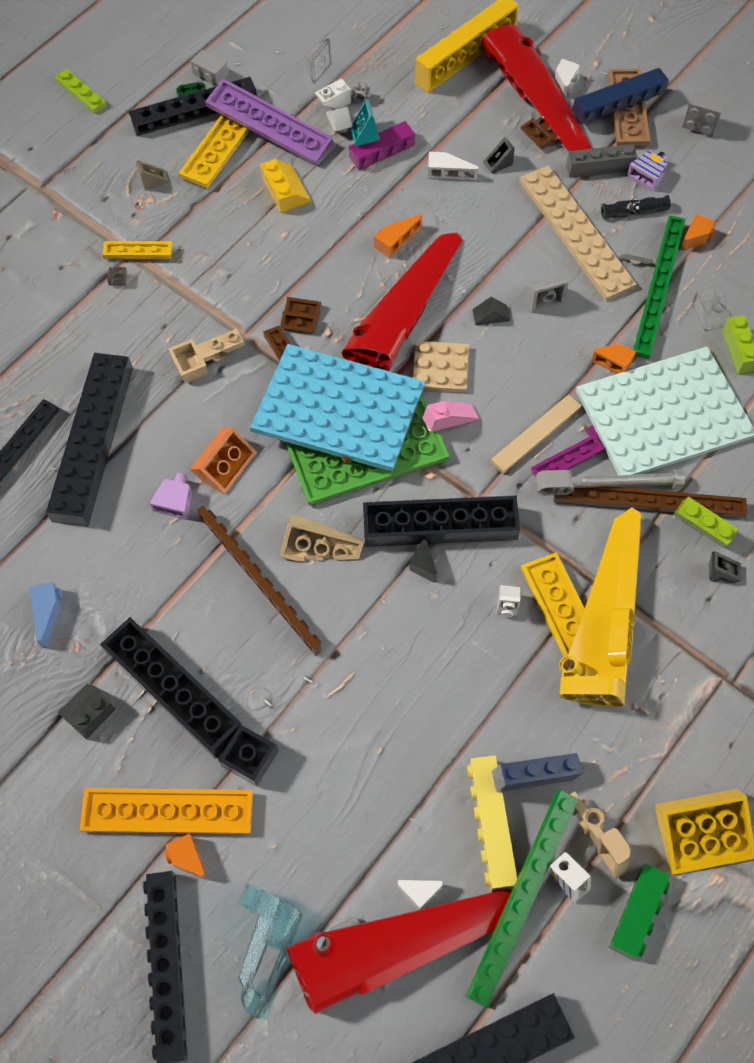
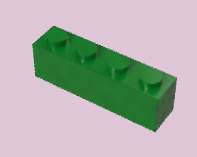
M647 863L641 866L608 948L631 960L637 959L638 956H643L646 949L644 940L646 935L650 936L655 925L652 923L653 917L659 914L663 905L660 899L662 894H667L671 884L668 882L669 874Z

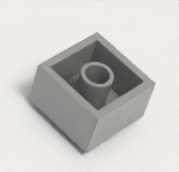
M695 90L689 102L682 128L713 137L727 99Z

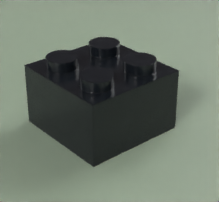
M240 725L218 761L221 767L257 787L279 750L273 742Z

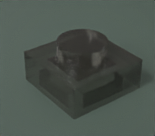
M109 267L108 285H126L127 268Z

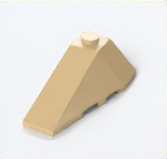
M290 514L279 557L294 561L359 559L364 540L311 519Z

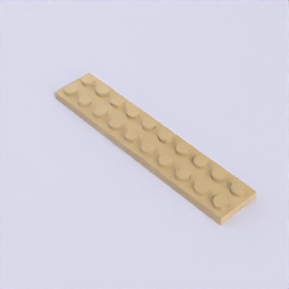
M549 165L520 177L519 182L605 301L636 288L635 281Z

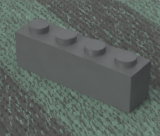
M634 144L569 151L566 163L569 178L626 172L629 170L630 164L637 159V153Z

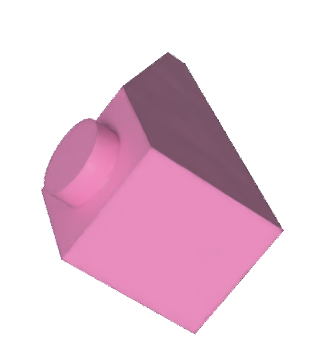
M450 401L428 405L423 415V420L430 432L479 419L472 404Z

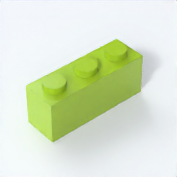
M746 316L727 318L723 333L737 374L754 372V339Z
M690 497L685 498L674 513L675 517L722 547L727 546L738 531V528Z

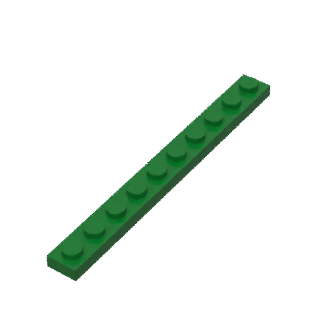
M672 215L668 217L633 348L636 351L635 356L650 359L685 218Z
M557 789L465 995L468 999L488 1008L578 803V799L562 790Z

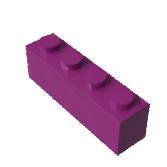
M403 121L379 132L380 140L359 146L350 145L349 158L357 169L367 168L374 163L414 146L415 132L408 123Z

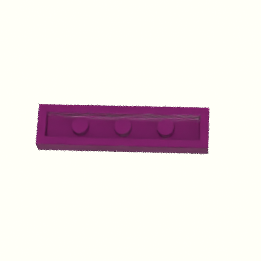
M592 435L532 466L531 472L536 478V474L541 471L570 470L601 454L604 451V447L596 436Z

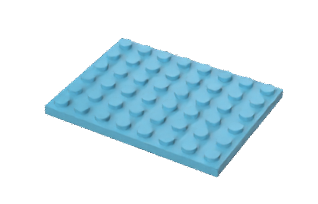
M287 344L252 421L250 432L338 457H349L353 461L393 472L425 381Z

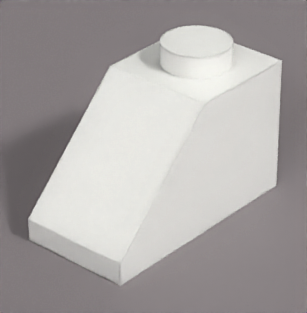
M348 107L326 112L333 130L339 131V134L349 131L348 128L352 127Z

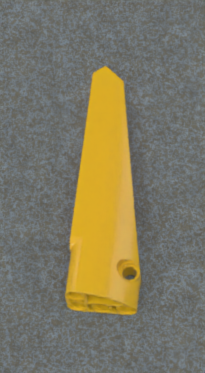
M630 508L625 513L614 518L607 544L568 656L560 660L559 667L562 671L559 697L562 699L605 707H623L625 705L627 664L631 663L642 517V514L634 508ZM574 665V668L568 671L569 667Z

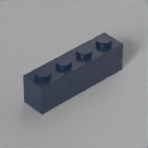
M577 753L504 763L491 771L496 792L573 781L583 774Z

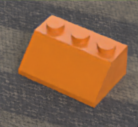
M233 427L221 428L190 470L202 482L226 494L257 451Z

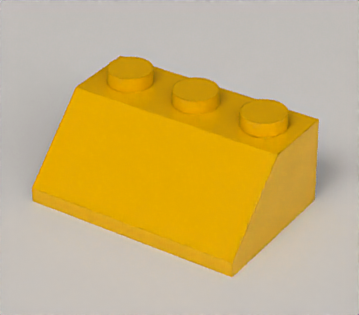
M277 159L260 164L262 179L280 213L311 202L291 164Z

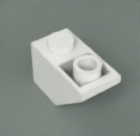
M562 59L556 69L554 81L564 98H566L568 93L572 92L574 83L578 82L581 72H579V64Z
M342 79L315 92L317 98L324 105L335 109L342 108L351 103L350 87Z
M500 585L497 614L507 618L517 616L520 605V587Z

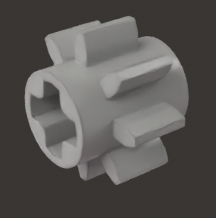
M357 82L356 86L352 85L351 97H354L357 102H365L366 98H370L371 87H368L365 82Z

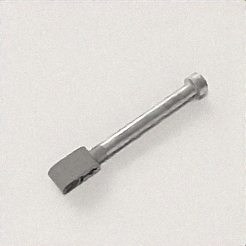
M673 469L667 474L572 476L569 470H547L538 472L536 474L538 493L546 496L567 495L572 493L574 488L670 485L671 488H683L685 474L682 469Z

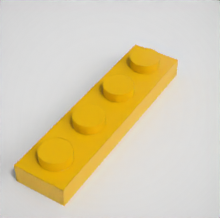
M104 241L102 255L104 259H171L173 244L172 241Z

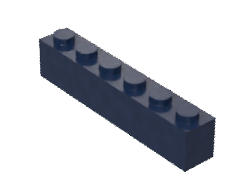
M659 67L575 98L572 111L581 124L590 122L666 93L669 79Z

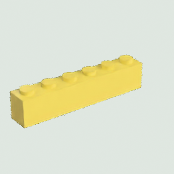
M496 755L471 758L470 765H467L468 778H472L473 786H470L471 798L476 799L477 807H474L475 820H479L480 828L477 829L478 840L483 842L484 850H481L482 864L486 863L487 872L484 873L486 886H490L491 891L507 888L513 889L517 881L502 791L496 792L491 772L498 766Z

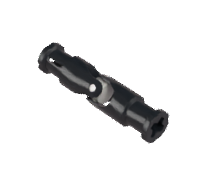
M665 195L660 198L647 197L641 200L618 201L615 204L608 205L603 203L601 204V215L603 219H606L608 216L635 215L641 211L651 213L660 209L670 210L671 200L669 195ZM628 204H630V209L632 212H627L626 209Z

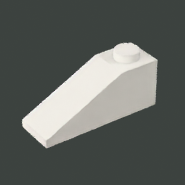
M429 152L428 179L477 180L478 166L446 152Z

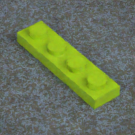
M67 68L54 76L58 84L94 114L107 106L106 101Z

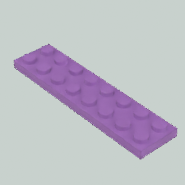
M225 79L220 81L205 101L207 107L314 165H317L333 142V137Z

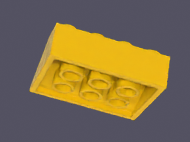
M739 789L655 804L658 827L672 875L754 859V839L747 795Z

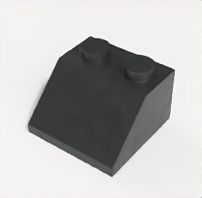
M87 683L58 714L87 739L116 709L103 695Z

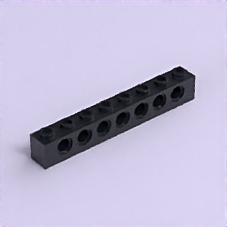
M251 76L231 82L257 96ZM217 86L128 111L136 136L217 114V111L207 107L205 103Z
M173 871L146 874V881H143L144 894H147L144 912L145 916L148 917L149 926H146L145 933L146 939L150 940V949H147V961L151 963L148 983L149 987H152L153 996L149 998L150 1010L154 1011V1020L151 1021V1034L155 1035L152 1057L153 1060H156V1063L188 1061L176 874ZM160 891H164V900L161 902H156V894ZM160 914H166L165 923L158 925L157 917ZM166 936L168 938L167 945L164 948H159V939ZM168 959L169 968L165 972H161L159 969L161 961ZM169 983L171 991L168 995L163 996L161 994V987L163 984ZM166 1007H171V1018L164 1020L162 1017L163 1010ZM171 1031L174 1034V1040L171 1044L166 1045L164 1035L166 1032Z

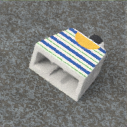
M566 852L561 856L555 853L549 867L550 875L570 899L576 903L591 889V876Z

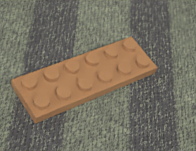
M609 69V86L640 75L641 69ZM645 101L613 112L616 146L629 144L649 146L650 135Z

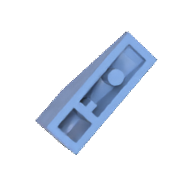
M54 582L30 587L36 638L42 648L47 647L61 608L60 600L63 599L61 589L57 588Z

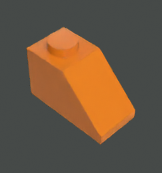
M695 214L684 238L681 250L684 251L706 244L708 238H712L716 228H713L715 220Z
M622 344L600 347L594 350L591 361L619 374L628 370L634 360L636 351Z
M190 834L165 844L167 851L164 853L168 864L172 863L177 869L202 879L208 878L195 841Z

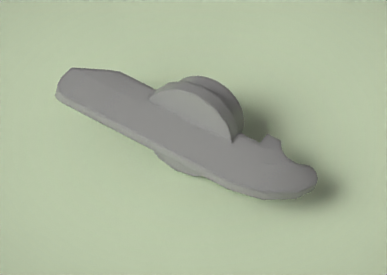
M624 253L619 256L624 261L629 260L633 266L653 262V258L644 257L639 254Z

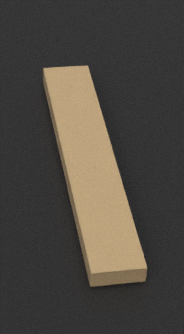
M568 394L491 459V463L501 473L505 474L576 414L582 405Z

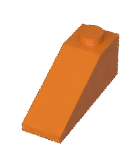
M419 214L385 226L375 234L374 248L391 258L422 228L423 216Z

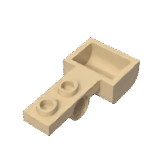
M236 328L198 345L195 344L193 339L168 348V351L184 382H191L208 374L205 362L211 359L216 362L222 361L227 357L228 352L243 347L245 344Z
M576 792L571 793V796L578 799L572 816L575 815L580 821L578 824L584 834L588 833L597 846L598 854L615 879L625 874L628 869L630 858L629 845L616 828L603 833L604 815L602 811L597 808L587 809ZM595 818L599 823L591 824L588 820Z

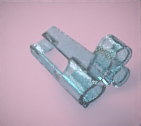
M246 884L238 905L244 907V910L259 916L238 980L243 987L241 1001L245 1010L250 1016L259 1019L264 1017L288 956L287 947L293 943L301 923L302 914L293 905L281 901L277 896L253 885ZM267 946H271L280 950L264 993L260 995L255 990L253 981Z

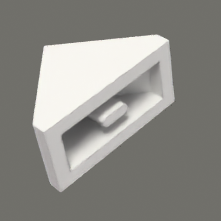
M398 880V888L418 910H421L442 889V881Z

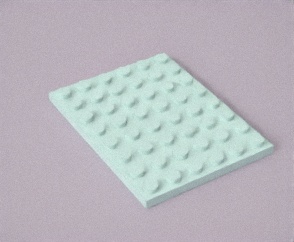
M708 347L577 386L575 390L618 475L644 474L754 438V428Z

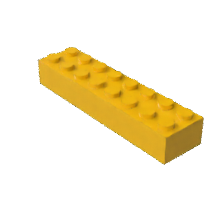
M497 0L450 35L430 47L426 52L419 55L415 61V83L429 93L483 54L481 52V42L487 32L503 25H517L519 4L514 0Z

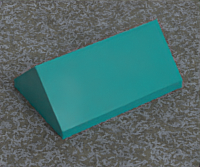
M367 98L351 127L354 145L356 146L380 140L370 101Z

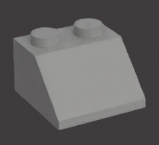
M561 277L548 278L544 281L525 286L524 298L531 313L563 304L568 286L567 279Z

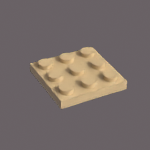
M416 341L413 378L425 381L423 391L466 393L469 344Z

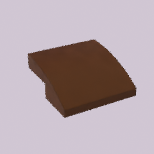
M542 116L537 120L532 118L520 127L540 149L552 146L560 141Z
M287 297L285 311H283L280 324L281 329L315 334L322 302Z

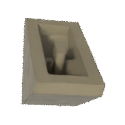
M139 160L136 161L140 179L145 190L169 182L164 169Z

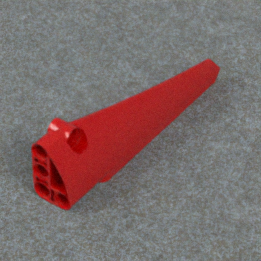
M512 24L503 25L487 32L482 38L481 52L489 62L497 59L500 63V70L523 100L529 99L567 151L591 149L589 141L563 94L534 48L533 40L526 37L517 25Z
M458 233L440 235L380 300L362 323L354 328L352 336L341 352L344 359L390 372L401 345L412 333L425 310L428 299L463 241Z
M507 888L327 932H315L311 937L287 947V953L310 1011L317 1014L356 994L368 993L494 931L512 890ZM320 937H325V947L318 949L317 940Z

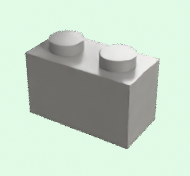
M201 50L191 60L193 74L216 86L229 75L227 62L204 50Z

